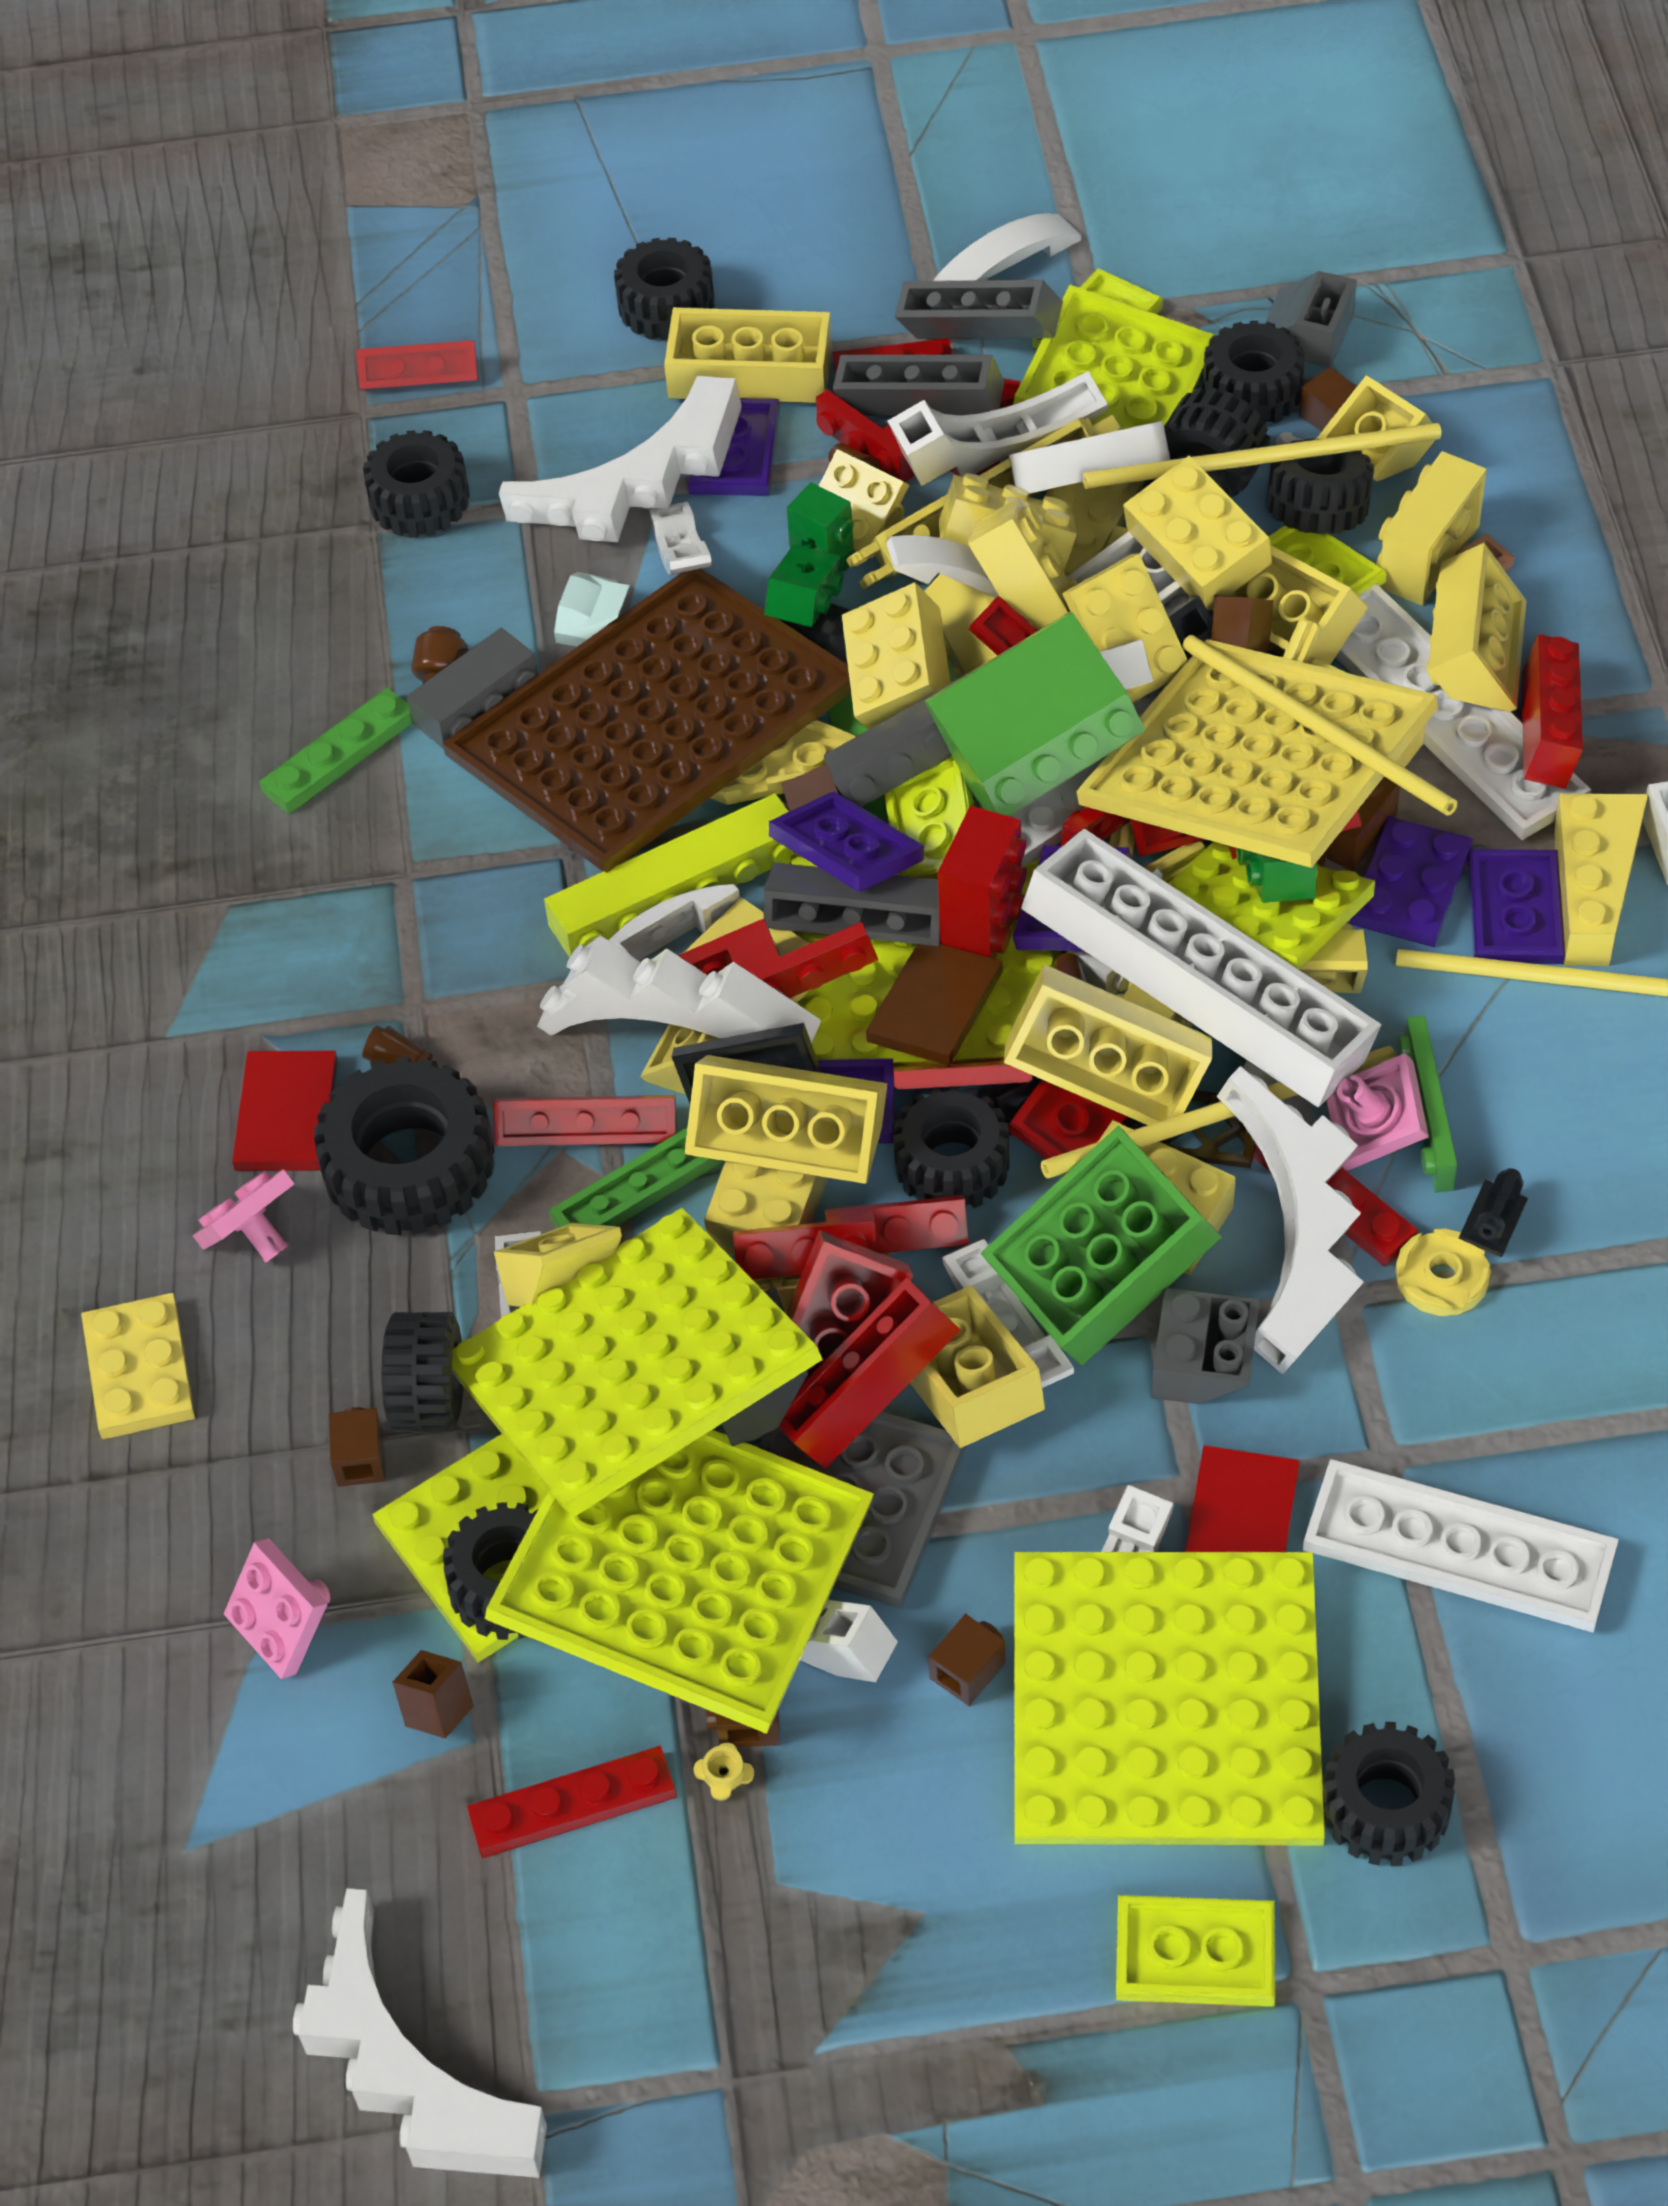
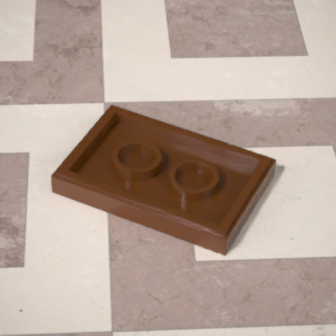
M917 944L867 1028V1042L945 1065H951L1003 973L1002 961L939 944V946Z

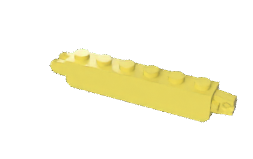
M1113 414L1094 425L1089 417L1086 419L1080 417L1021 452L1119 431L1121 427ZM1010 458L979 475L988 480V485L1004 489L1005 485L1015 486ZM1042 491L1029 493L1028 496L1033 497ZM947 495L875 536L868 546L846 559L850 567L861 565L873 555H875L880 563V569L871 571L859 581L863 590L887 577L891 580L901 574L894 570L886 542L891 536L920 535L940 538L939 519Z

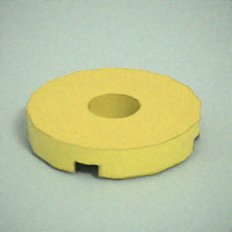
M1446 1228L1434 1229L1433 1233L1423 1236L1421 1232L1411 1237L1401 1248L1395 1269L1397 1287L1406 1301L1420 1311L1437 1316L1459 1315L1474 1308L1486 1295L1491 1276L1490 1263L1488 1264V1260L1484 1256V1250L1458 1239L1461 1232ZM1436 1265H1446L1451 1267L1456 1274L1450 1278H1439L1431 1272V1269Z

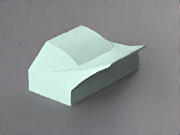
M582 572L570 575L558 605L554 630L556 643L579 646L607 624L617 619L630 585L620 584L616 580Z

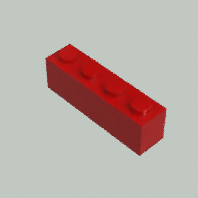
M1538 633L1522 670L1524 780L1566 789L1583 751L1579 643L1569 641L1564 637H1551Z
M906 1278L801 1385L779 1427L795 1445L826 1469L961 1329L915 1284Z

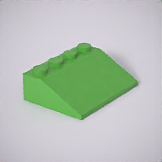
M1073 612L1066 613L924 701L979 808L1007 816L1015 813L1146 731L1128 693Z
M1118 1125L980 1254L1056 1343L1083 1366L1156 1299L1165 1288L1169 1287L1219 1241L1222 1236Z

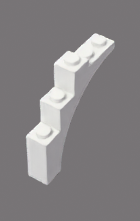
M1089 371L1059 387L1006 408L980 414L950 415L931 409L927 402L923 400L888 420V423L904 457L919 483L923 486L954 467L957 468L961 477H964L967 473L977 474L998 461L1000 463L1009 459V455L1023 451L1080 417L1084 419L1089 417L1092 420L1108 411L1109 407Z
M697 376L686 400L663 427L648 440L625 455L599 467L566 477L547 480L503 481L499 497L506 521L574 526L577 529L579 539L618 542L630 506L669 509L680 474L719 477L742 408L736 378Z
M600 935L586 947L581 944L574 950L567 962V968L571 971L563 985L559 988L552 986L541 1001L540 1008L544 1012L537 1027L552 1036L569 1026L592 1020L626 1018L657 1021L686 1027L722 1039L804 1023L812 1043L821 1020L735 962H732L718 973L712 971L709 975H706L667 948L653 959L645 958L640 962Z
M1240 1066L1227 1080L1217 1098L1243 1123L1262 1151L1277 1185L1284 1216L1285 1255L1278 1289L1266 1317L1256 1329L1254 1350L1283 1375L1364 1282L1356 1275L1355 1270L1348 1262L1341 1258H1336L1329 1252L1361 1214L1353 1207L1348 1196L1339 1190H1334L1327 1184L1358 1145L1350 1139L1348 1132L1342 1126L1330 1122L1323 1115L1311 1127L1304 1121L1301 1113L1296 1108L1284 1104L1268 1090L1267 1085L1261 1078L1254 1074H1249Z
M346 1888L343 1907L337 1906L333 1915L332 1935L333 1938H337L334 1955H327L323 1969L324 1986L307 1985L304 2003H297L294 2012L293 2032L294 2035L299 2036L306 2055L350 2058L346 2073L347 2091H352L359 2110L405 2114L401 2123L400 2146L406 2148L413 2167L540 2178L547 2130L542 2107L501 2100L463 2085L431 2064L402 2035L383 2005L376 1987L371 1951L374 1909L367 1890Z

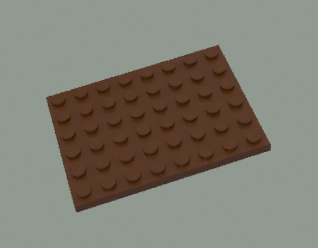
M703 569L681 572L445 740L442 746L447 757L601 871L607 873L851 693L848 665L779 619L764 615V609Z

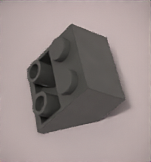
M1318 271L1279 291L1265 324L1266 322L1275 323L1276 328L1284 327L1290 331V336H1296L1300 340V346L1304 348L1305 362L1331 368L1354 316L1357 280Z
M1165 1288L1153 1366L1151 1398L1201 1404L1249 1386L1260 1299Z

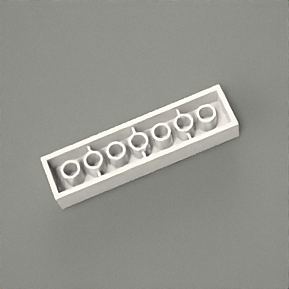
M1086 829L1080 831L1034 869L1021 907L1022 910L1316 1107H1320L1337 1090L1339 1083L1344 1078L1348 1079L1366 1061L1382 1024Z

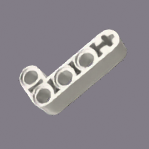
M1163 421L1019 452L1009 455L1015 486L1026 490L1029 494L1083 482V472L1170 460Z

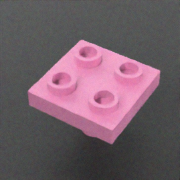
M1406 1053L1351 1075L1348 1079L1344 1078L1339 1083L1337 1090L1327 1099L1330 1121L1342 1126L1348 1132L1350 1139L1358 1145L1342 1165L1346 1171L1429 1137L1414 1061Z
M284 1169L273 1176H270L265 1170L234 1192L239 1199L237 1202L234 1203L229 1198L202 1216L198 1221L203 1228L192 1236L204 1250L223 1240L234 1230L236 1232L242 1230L262 1256V1260L265 1263L268 1262L289 1244L283 1240L263 1212L266 1211L265 1207L295 1183Z
M267 1538L253 1543L224 1615L282 1680L297 1674L322 1615L328 1607L327 1604L330 1603V1593L323 1581L315 1579L308 1582L279 1548Z

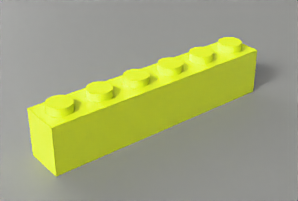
M776 793L625 861L607 873L603 871L544 898L548 925L570 958L579 945L582 944L586 947L600 935L609 941L623 926L661 902L701 888L729 884L736 886L740 883H747L756 876L771 870L774 862L788 864L791 862V856L800 855L769 837V821L789 811Z

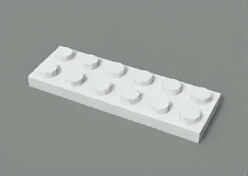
M1330 1459L1304 1538L1303 1550L1594 1632L1619 1539Z

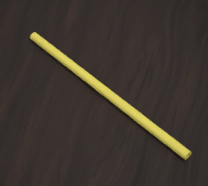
M1439 423L1191 458L1205 472L1437 440L1441 438V427ZM1185 458L1083 472V484L1088 489L1158 479Z
M1189 635L1185 638L1183 649L1444 815H1451L1456 810L1457 801L1194 635Z
M1407 949L1397 950L1396 966L1668 997V979Z
M1386 1046L1369 1052L1366 1061L1352 1075L1396 1057L1395 1051L1391 1046ZM1281 1082L1267 1086L1268 1090L1279 1100L1299 1095ZM1220 1101L1127 1132V1134L1141 1148L1234 1117L1235 1115ZM1100 1142L1043 1160L1041 1162L1043 1175L1046 1178H1052L1068 1172Z

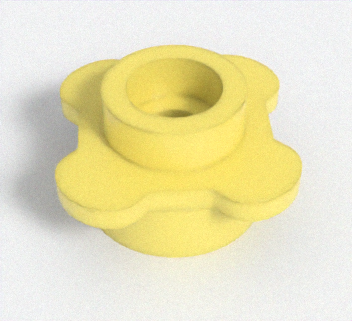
M722 1743L710 1749L704 1756V1759H700L695 1763L694 1775L697 1779L704 1780L711 1788V1796L714 1799L722 1801L728 1799L731 1796V1791L740 1784L750 1783L754 1778V1769L751 1764L743 1762L742 1756L737 1751L735 1745ZM722 1768H727L729 1770V1772L726 1775H721L719 1773V1771Z

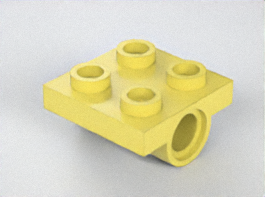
M837 449L819 486L851 501L852 521L854 523V550L859 551L868 546L875 536L903 520L904 506L900 503L909 484Z

